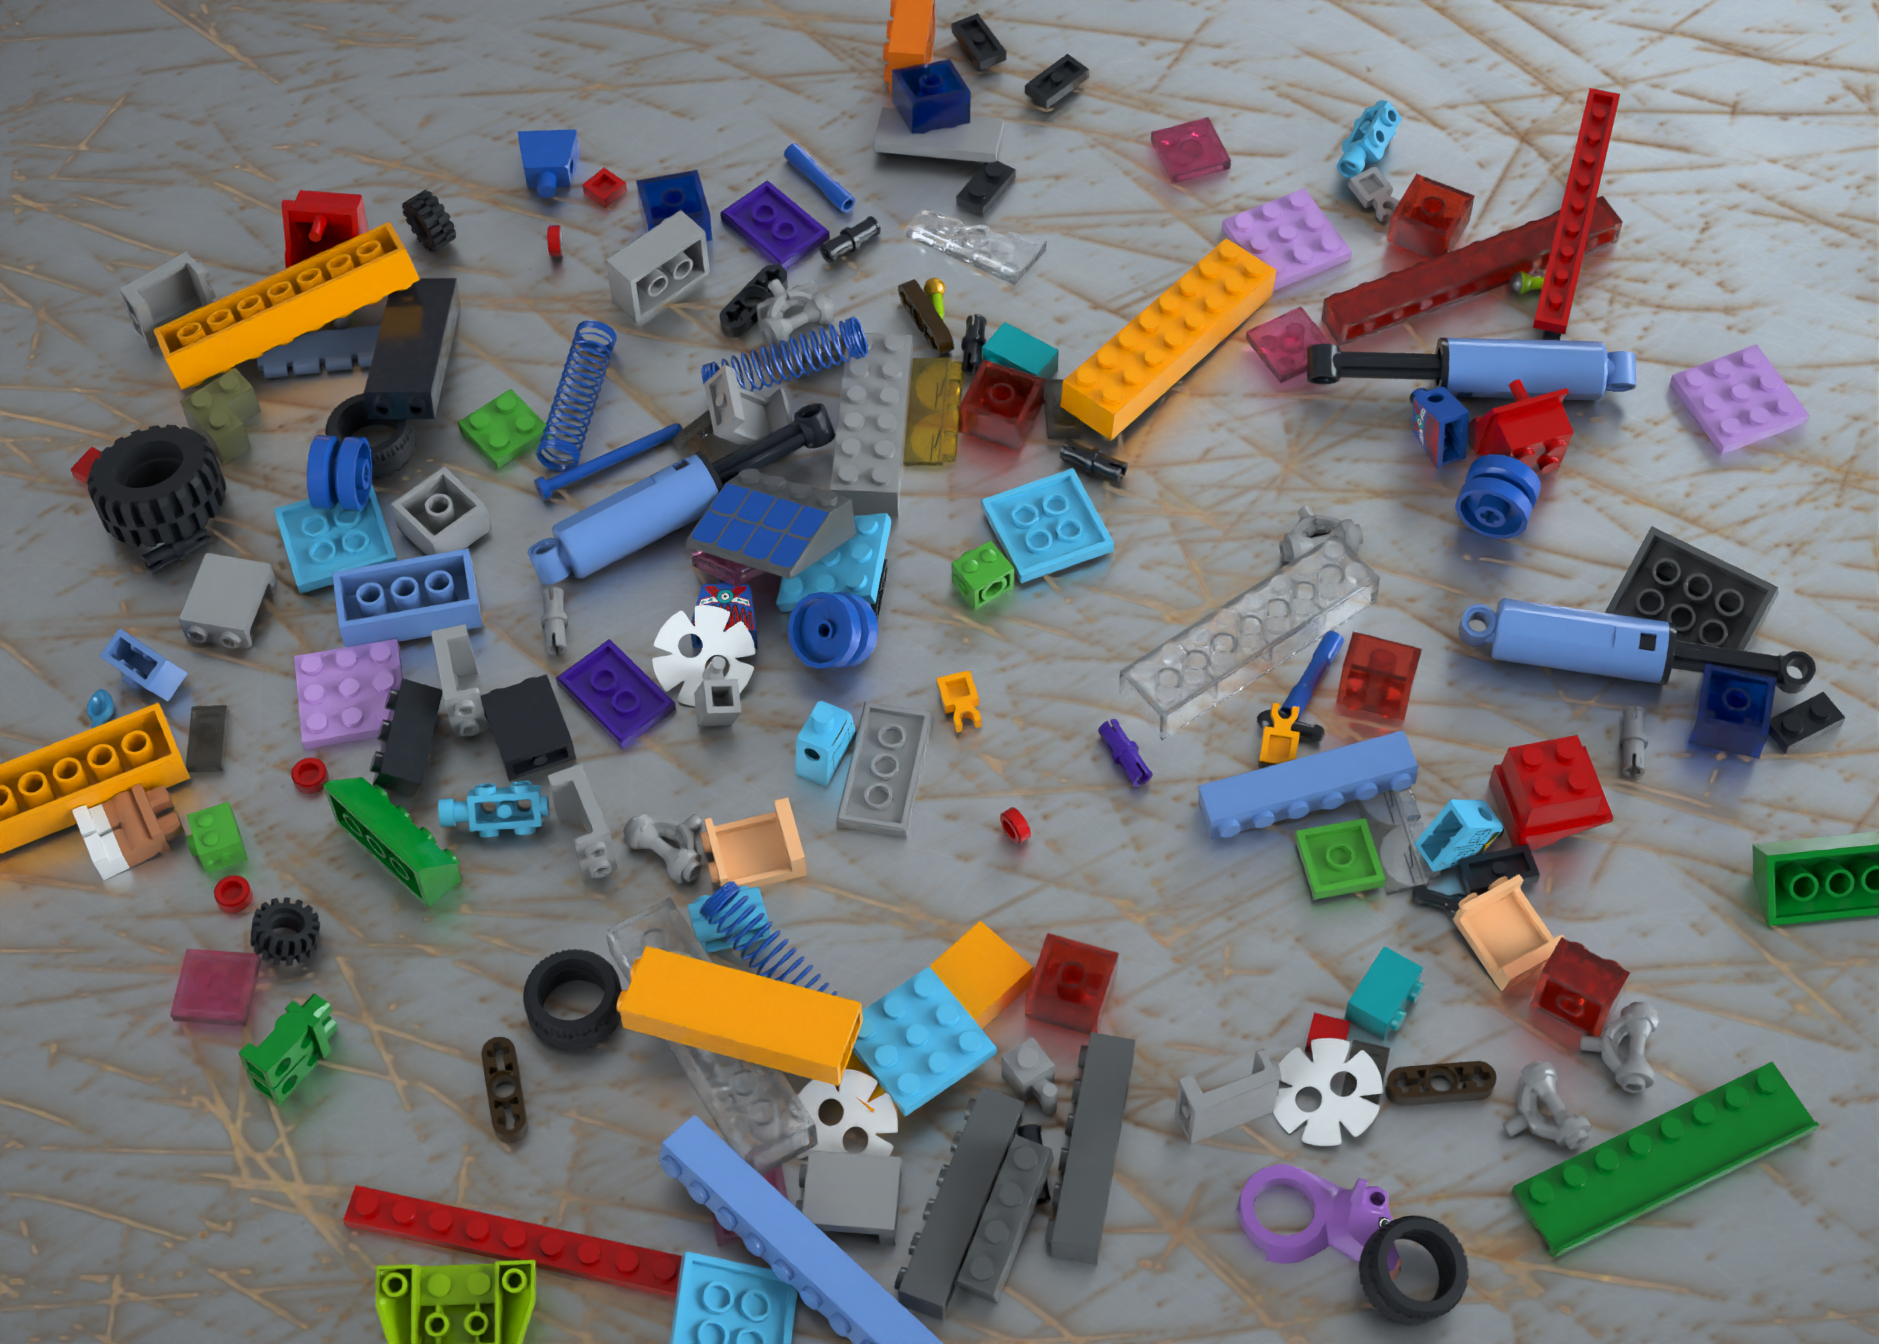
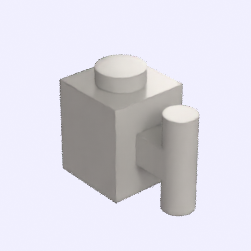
M716 656L712 659L703 672L704 680L694 693L698 726L732 725L741 714L738 679H724L723 668L726 662L721 656Z
M1034 1037L1002 1056V1077L1019 1100L1026 1103L1036 1096L1042 1104L1043 1114L1047 1116L1054 1115L1057 1111L1058 1088L1054 1084L1055 1065Z

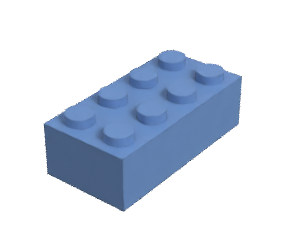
M469 548L332 572L338 625L345 647L397 639L400 642L432 636L431 631L466 624L467 629L483 627L475 571Z

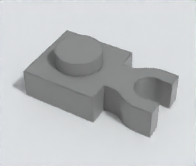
M1376 166L1350 178L1348 187L1365 209L1373 205L1376 217L1381 223L1386 221L1388 216L1385 208L1391 209L1395 215L1401 213L1403 206L1396 198L1391 197L1393 187Z

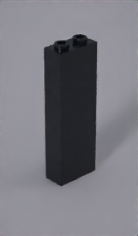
M419 278L420 280L412 283L409 288L395 291L388 295L364 390L368 419H435L460 308L457 278Z

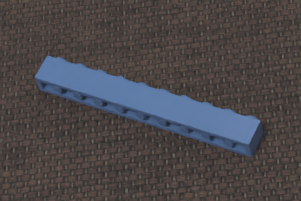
M693 1115L662 1142L658 1161L663 1171L669 1177L677 1178L687 1187L690 1196L697 1203L705 1204L715 1214L722 1227L727 1230H733L743 1240L745 1247L751 1254L757 1257L761 1256L772 1267L773 1273L779 1280L784 1283H790L800 1293L802 1300L808 1307L820 1311L829 1320L830 1326L837 1334L846 1336L854 1344H944L696 1115Z

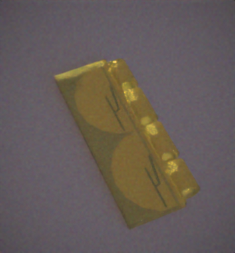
M913 358L903 457L904 466H943V461H956L960 421L959 411L961 409L964 375L961 369L962 362L952 361V358Z

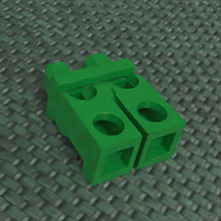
M315 993L302 1006L292 1000L285 1008L286 1013L275 1022L274 1030L258 1047L248 1043L239 1052L251 1086L279 1106L318 1063L319 1056L325 1059L332 1051L328 1039L339 1028L334 1019L329 1016L332 1012L331 1005Z

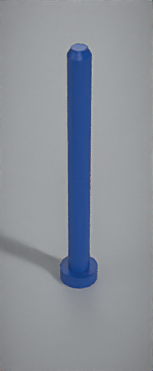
M674 423L546 480L543 476L534 480L536 490L543 501L552 498L553 491L678 437L682 434L683 428L680 424Z

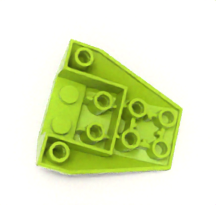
M536 1260L495 1261L494 1264L376 1266V1309L388 1344H522L536 1302Z

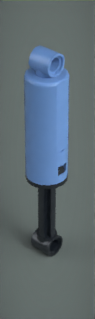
M1440 337L1437 341L1435 354L1344 352L1337 345L1315 344L1307 348V381L1313 384H1333L1340 381V378L1434 380L1435 388L1445 387L1454 397L1514 398L1509 384L1519 379L1522 381L1529 398L1567 388L1569 394L1563 400H1599L1603 397L1605 390L1624 392L1636 388V354L1628 351L1607 353L1604 343L1600 341Z
M814 403L802 407L794 414L792 423L713 463L709 461L703 452L698 451L554 524L552 527L554 538L538 541L527 552L540 582L544 585L554 584L565 579L571 572L577 578L583 579L702 518L725 483L739 475L742 470H759L804 446L809 449H815L832 442L836 434L824 404Z
M1507 598L1499 601L1496 613L1483 604H1474L1468 607L1463 613L1458 628L1461 640L1469 646L1481 647L1491 643V657L1495 660L1662 685L1667 684L1671 669H1679L1773 683L1782 692L1796 694L1809 684L1816 672L1814 660L1802 651H1792L1786 655L1779 654L1776 656L1676 641V623ZM1472 620L1482 621L1486 626V630L1477 632L1470 627L1469 622ZM1793 666L1798 668L1802 673V678L1796 679L1791 677L1787 672V667Z

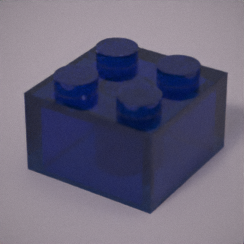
M950 59L892 70V102L911 134H923L932 130L954 128L958 125L970 123L971 91Z
M698 170L636 180L638 205L646 233L659 225L664 219L673 216L681 210L705 231L706 242L712 241L711 216Z
M1705 663L1697 685L1688 743L1759 759L1769 734L1777 678Z

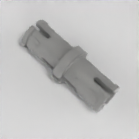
M552 587L553 597H550L549 588L542 592L544 614L541 617V625L545 630V652L548 655L557 656L556 646H559L560 655L567 651L565 628L568 626V617L564 613V591L560 588Z
M1628 706L1623 710V734H1621L1619 742L1620 747L1623 749L1621 771L1623 775L1630 777L1633 764L1634 777H1640L1645 773L1644 749L1648 747V736L1645 734L1646 710L1637 706V715L1634 719V706Z

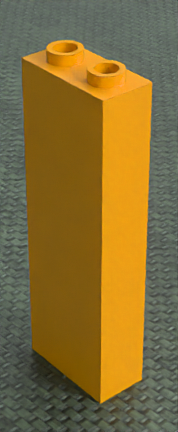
M982 921L974 925L929 965L981 1029L985 1028L1033 984V966ZM852 1051L846 1069L860 1071L874 1078ZM877 1084L868 1099V1103L886 1093L879 1084ZM835 1085V1087H836V1089H837V1092H839V1087H840V1085H839V1086H836V1085ZM860 1100L872 1113L875 1111V1109Z
M649 946L645 947L641 959L636 958L633 962L630 973V985L628 990H622L617 1002V1012H620L623 1028L836 1086L840 1085L863 1023L861 1002Z

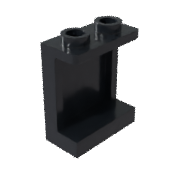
M547 674L527 678L521 683L506 688H496L480 696L486 719L493 733L509 781L576 759L570 733Z

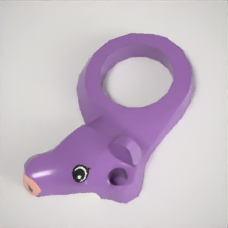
M1288 1164L1265 1167L1250 1176L1241 1191L1236 1211L1239 1210L1242 1229L1253 1244L1268 1252L1266 1260L1282 1264L1298 1263L1318 1254L1328 1246L1335 1247L1359 1262L1361 1252L1369 1237L1379 1228L1393 1221L1388 1208V1194L1379 1186L1367 1187L1368 1181L1358 1178L1352 1189H1345L1304 1169ZM1280 1185L1295 1188L1303 1193L1311 1203L1314 1213L1313 1220L1306 1229L1298 1234L1285 1236L1272 1233L1262 1226L1255 1215L1253 1205L1260 1193L1270 1187ZM1394 1242L1388 1253V1270L1392 1281L1400 1274L1402 1263Z

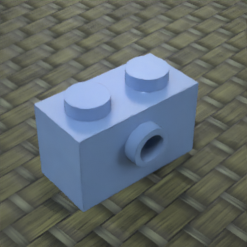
M121 628L117 630L99 656L126 675L123 679L124 682L140 692L144 687L167 702L188 674Z

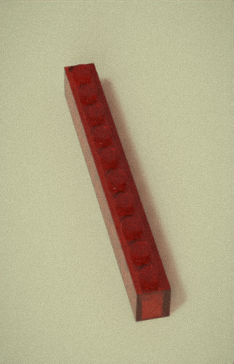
M1604 196L1596 198L1584 255L1618 242L1623 221ZM1560 210L1544 218L1531 220L1509 231H1501L1490 238L1474 241L1463 248L1447 251L1436 258L1420 261L1409 268L1398 272H1391L1371 282H1363L1357 287L1344 292L1334 293L1324 299L1321 320L1340 347L1508 284L1512 275L1517 272H1525L1528 275H1532L1546 270Z

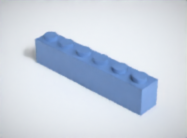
M1402 730L1199 785L1198 804L1211 839L1217 837L1229 838L1235 836L1240 831L1250 828H1266L1276 821L1287 818L1299 819L1306 816L1309 812L1320 809H1335L1343 803L1357 799L1369 800L1379 793L1390 790H1405L1412 784H1416L1418 764L1405 732Z

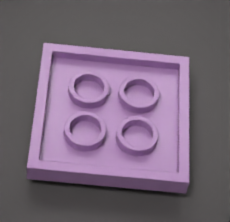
M1305 188L1222 221V229L1230 241L1277 270L1273 291L1350 261L1352 257L1351 249Z
M1757 344L1674 374L1671 377L1670 385L1721 455L1805 424L1809 417L1808 412Z
M397 639L294 656L301 737L305 750L377 738L382 720H388L390 710L385 709L390 688L396 690L403 678L400 647Z

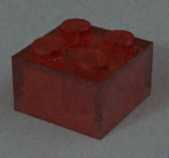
M1416 174L1391 215L1387 242L1446 263L1470 221L1475 195Z
M983 359L958 408L959 432L1020 451L1044 404V378Z
M1353 631L1343 663L1336 703L1345 705L1353 710L1361 709L1377 713L1388 719L1405 720L1422 648Z
M1047 933L1025 996V1017L1090 1035L1091 1032L1098 1033L1117 976L1119 953Z
M1561 937L1541 971L1530 1006L1587 1036L1600 1037L1619 1003L1630 972L1623 969L1619 963L1610 959H1603L1588 951L1581 943L1570 942Z

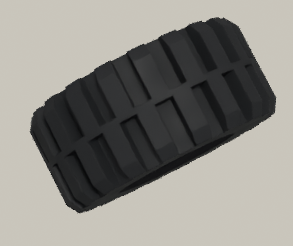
M158 425L150 426L148 430L140 431L138 429L131 432V435L126 438L120 437L115 440L112 447H106L101 452L100 459H95L87 480L88 492L105 530L112 534V537L123 543L126 541L127 544L138 547L140 544H144L146 547H156L159 543L168 545L175 543V539L181 537L186 539L192 536L193 531L196 529L201 530L208 524L209 518L214 519L226 495V482L211 444L208 443L203 435L184 426L180 429L176 425H166L163 428Z

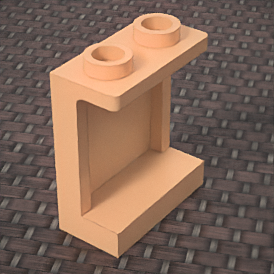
M788 797L774 801L775 812L713 826L711 817L704 819L706 831L700 833L704 853L711 852L714 862L708 863L712 884L719 883L720 887H722L729 881H735L737 886L753 888L807 876L805 855Z
M1520 874L1509 880L1506 876L1499 878L1488 887L1489 891L1480 896L1476 892L1466 896L1458 903L1459 909L1452 919L1501 993L1562 960L1571 947L1563 934L1556 938L1552 936L1521 891L1520 886L1524 880Z

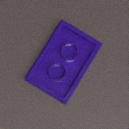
M768 180L720 212L721 220L770 262L783 267L785 270L830 239L829 231Z
M610 639L556 677L557 685L621 749H624L676 710L675 702Z

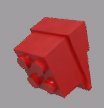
M300 190L295 201L282 200L286 269L369 231L363 197L360 194Z
M1519 379L1509 384V388L1516 402L1493 408L1483 417L1478 416L1471 420L1468 424V439L1476 455H1505L1518 459L1529 466L1535 473L1547 474L1553 472L1560 467L1574 434L1562 405V401L1569 394V391L1565 388L1529 398L1522 381Z
M1578 735L1509 747L1502 764L1494 765L1489 785L1512 847L1528 844L1530 851L1557 843L1558 839L1607 824L1614 819L1586 746L1582 747Z

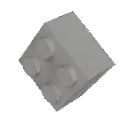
M445 466L391 504L397 527L426 555L465 549L492 530L487 506Z

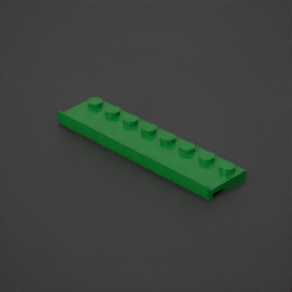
M1772 1061L1514 1185L1511 1192L1535 1230H1539L1547 1242L1552 1257H1558L1816 1131L1819 1123L1813 1120Z

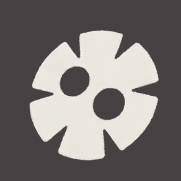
M710 605L695 606V627L684 611H679L666 621L654 642L655 647L672 653V655L652 659L654 672L659 683L665 691H669L684 681L677 700L696 707L694 693L704 680L702 675L705 671V664L711 656L722 655L728 660L730 669L724 679H738L739 693L748 684L754 670L753 666L735 660L739 657L755 654L754 642L747 627L740 621L723 632L730 612ZM690 633L699 636L703 643L702 651L693 658L683 656L678 649L681 637Z
M1335 1038L1312 1040L1313 1062L1309 1060L1299 1047H1296L1278 1065L1282 1075L1280 1081L1292 1087L1278 1089L1279 1095L1276 1097L1273 1112L1280 1125L1288 1133H1292L1304 1121L1308 1120L1302 1136V1142L1316 1146L1341 1144L1339 1122H1342L1354 1137H1357L1369 1127L1377 1116L1380 1106L1360 1098V1096L1381 1094L1383 1092L1380 1072L1372 1058L1364 1050L1358 1052L1345 1064L1344 1062L1350 1047V1042ZM1341 1071L1352 1073L1357 1080L1355 1091L1346 1097L1337 1096L1330 1088L1332 1077ZM1304 1087H1314L1322 1095L1320 1107L1313 1112H1304L1296 1105V1095Z
M845 1069L840 1082L839 1092H837L833 1084L814 1079L810 1081L796 1098L793 1107L811 1117V1119L791 1120L789 1122L790 1141L797 1158L802 1159L808 1156L809 1151L817 1150L822 1152L849 1153L843 1146V1136L851 1127H860L868 1135V1145L859 1154L890 1156L894 1146L876 1136V1133H895L898 1131L897 1113L890 1095L885 1093L868 1103V1099L877 1086L878 1081L865 1073L851 1069ZM827 1099L838 1100L844 1109L842 1120L834 1126L823 1124L818 1116L819 1106ZM860 1100L875 1109V1111L872 1113Z

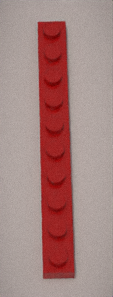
M1589 88L1533 328L1560 334L1566 333L1619 103V93Z
M358 1185L354 1188L343 1219L347 1227L502 1261L536 1260V1268L671 1298H676L682 1260L681 1255Z

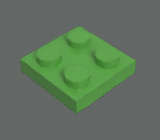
M509 389L458 421L459 430L497 470L539 444L543 436V430L546 427V424L512 389Z
M1366 818L1296 831L1295 841L1314 900L1384 887L1386 879Z

